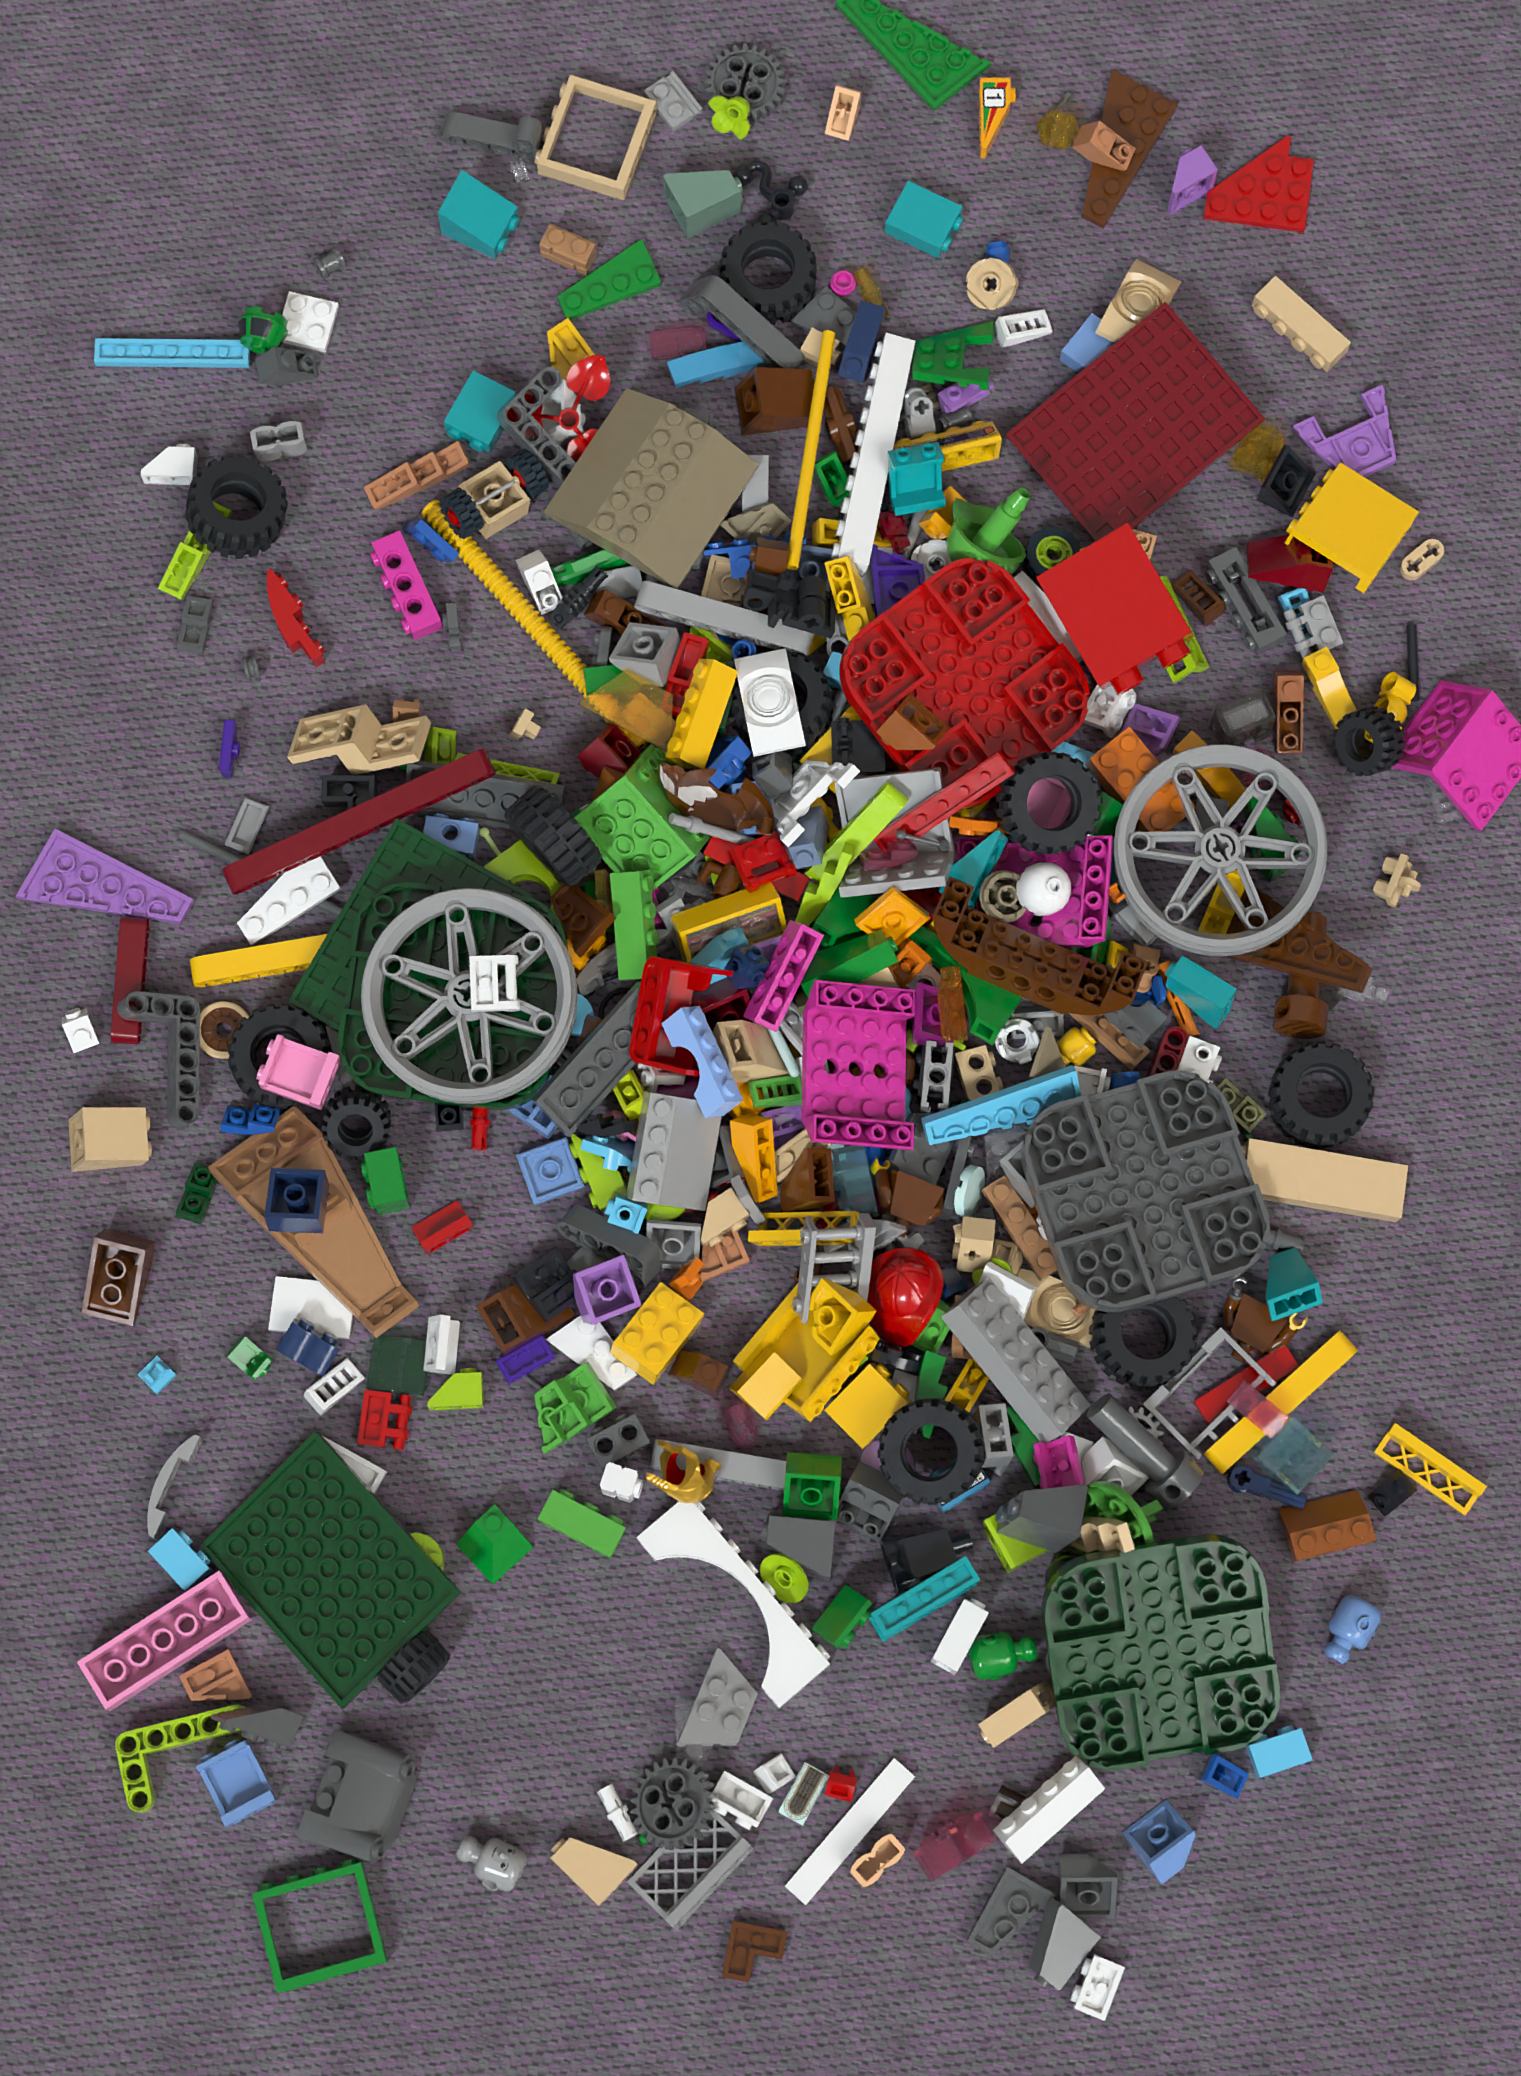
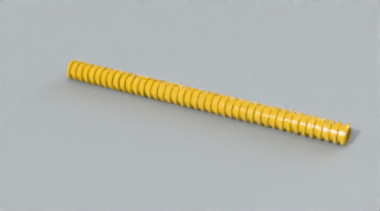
M433 500L428 503L422 511L421 515L423 518H427V522L432 524V528L437 530L439 535H443L442 538L448 541L447 543L460 553L458 557L463 559L464 564H469L468 568L474 570V575L479 576L480 582H484V586L489 588V592L494 594L496 599H500L499 602L501 605H505V610L510 611L512 617H516L515 621L517 623L521 622L520 626L522 629L526 628V633L531 634V639L537 640L536 644L542 646L541 650L547 652V657L552 658L554 664H558L557 668L563 670L564 676L568 675V680L570 682L573 681V686L579 687V693H584L583 697L589 699V704L595 705L594 709L600 711L599 715L605 717V722L611 723L613 721L637 747L644 744L640 748L642 750L650 740L620 716L624 710L623 705H618L619 701L613 699L612 693L586 696L584 668H587V665L581 663L580 657L576 658L577 655L575 652H571L570 646H565L566 642L560 640L561 636L555 634V629L550 628V624L545 622L543 616H539L538 610L534 611L535 608L533 605H529V600L524 599L522 593H518L519 589L513 587V582L508 581L506 575L503 576V571L498 570L497 564H492L493 560L487 558V553L482 552V548L477 546V542L472 540L471 536L461 539L454 533L453 528L450 529L448 521L446 522L444 519L445 515L441 513L440 501Z

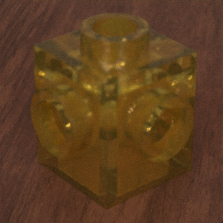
M1052 109L1036 122L1041 144L1060 150L1069 148L1079 132L1075 114Z

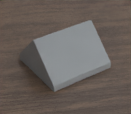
M647 1220L646 1237L654 1241L659 1248L660 1268L680 1269L682 1265L695 1257L700 1258L701 1224Z

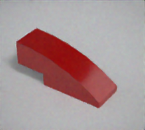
M684 632L667 678L669 684L660 706L661 710L673 717H677L680 714L685 701V693L690 687L693 678L694 667L699 659H706L709 639Z

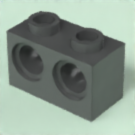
M628 1413L623 1414L614 1420L615 1424L605 1429L604 1426H601L589 1433L591 1437L586 1440L602 1471L605 1470L606 1464L609 1462L617 1464L651 1446L635 1414L631 1416ZM627 1427L635 1428L637 1430L636 1438L630 1441L625 1440L622 1437L623 1430ZM602 1440H609L613 1443V1449L609 1453H601L598 1450V1444Z

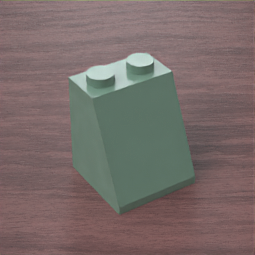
M729 170L667 173L663 175L664 198L687 239L741 213V203L743 202L741 192L743 187L737 177L733 178Z

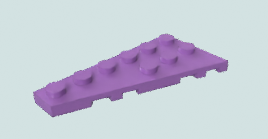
M54 829L16 895V898L21 900L131 917H144L150 920L176 924L183 923L195 902L183 893L57 829Z

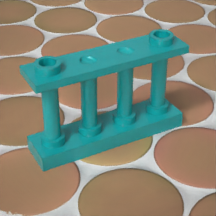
M965 1556L870 1614L872 1617L869 1620L882 1642H885L977 1586L976 1583L980 1581V1578Z

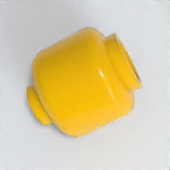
M1072 1027L1057 1041L1061 1056L1067 1066L1070 1063H1073L1075 1066H1082L1096 1052L1094 1044L1097 1041L1084 1027L1080 1029Z

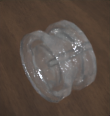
M519 158L516 163L513 161L509 162L512 175L517 184L520 183L521 179L529 180L522 158Z

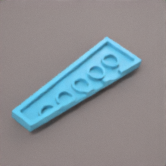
M1071 1065L923 1117L921 1119L926 1140L929 1145L966 1138L967 1136L986 1134L990 1129L999 1127L1005 1130L1012 1128L1014 1124L1024 1122L1027 1125L1032 1124L1035 1118L1049 1106L1081 1096L1077 1072L1074 1066Z

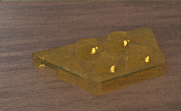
M625 670L612 681L606 683L581 701L580 706L667 753V745L671 739L673 695Z

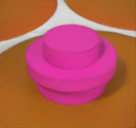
M843 270L836 272L832 276L830 286L835 294L847 296L854 291L856 280L850 272Z

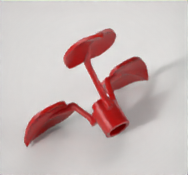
M603 355L585 357L570 368L566 378L567 387L571 391L578 392L571 408H564L560 411L559 416L541 414L543 410L541 404L531 414L542 427V419L559 421L560 426L566 430L573 429L578 437L569 442L567 454L576 463L598 431L592 428L582 434L578 429L579 414L576 409L582 395L591 401L603 398L610 387V374ZM525 394L526 402L532 404L534 401L533 395ZM508 409L507 418L511 422H515L516 413L512 409ZM526 428L525 437H534L533 431Z

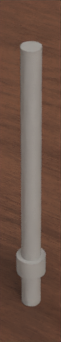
M671 813L668 818L669 823L684 827L688 832L694 834L704 833L739 845L756 839L704 823L702 819L694 816L685 817Z

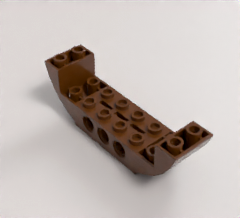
M951 876L949 877L933 915L934 928L946 951L967 969L966 973L1063 1015L1066 1013L1079 1015L1106 1014L1123 1009L1133 1002L1148 961L1123 951L1115 968H1110L967 906L974 886Z

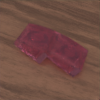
M703 327L678 328L649 333L651 358L654 360L678 355L683 357L706 350Z
M896 840L895 842H888L887 852L881 849H869L868 852H861L860 863L863 870L890 868L914 859L918 856V850L910 840Z
M1245 1380L1227 1401L1271 1439L1275 1437L1290 1419Z

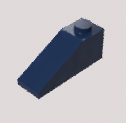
M860 301L838 376L862 383L865 382L886 307Z

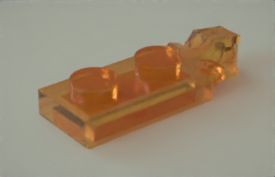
M959 966L940 968L941 985L940 988H937L942 1040L943 1042L968 1040L962 978Z

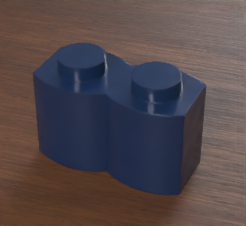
M294 1318L276 1350L324 1377L342 1346L338 1343L339 1339L327 1331H324L323 1334L314 1329L315 1325L305 1318H300V1320Z

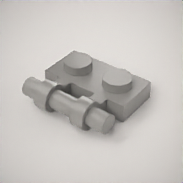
M1324 595L1299 605L1298 609L1301 616L1298 618L1293 609L1283 612L1287 620L1285 625L1288 630H1291L1296 642L1294 645L1297 652L1300 651L1302 659L1312 654L1309 648L1314 645L1317 652L1325 647L1332 649L1343 644ZM1305 623L1311 638H1305L1300 625Z

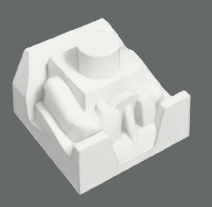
M562 379L559 387L542 403L543 410L541 414L559 416L562 409L572 407L577 395L567 387L566 379ZM578 404L576 411L579 414V424L577 427L584 434L585 431L582 427L585 424L586 418L581 413L580 404ZM542 419L543 428L560 446H564L572 439L578 437L573 429L566 430L562 428L559 421Z

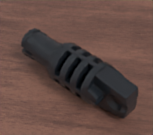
M596 565L582 582H576L559 601L549 617L550 621L559 629L564 628L591 602L595 595L593 592L608 578V574Z

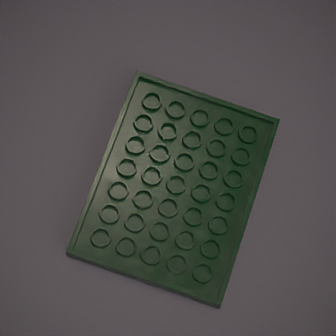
M315 1431L200 1545V1548L341 1709L346 1708L379 1675L385 1664L409 1640L425 1630L462 1593L318 1431Z

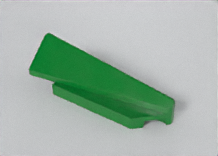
M601 547L550 569L557 586L563 587L579 581L582 582L596 565L603 571L630 567L632 565Z

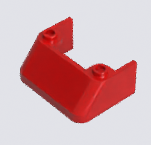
M650 957L645 962L629 1047L631 1059L635 1063L679 1074L700 1076L699 1068H696L697 1061L694 1055L684 1047H672L662 1023L680 1008L690 1007L693 990L705 991L711 983L712 974L733 976V971L691 962Z

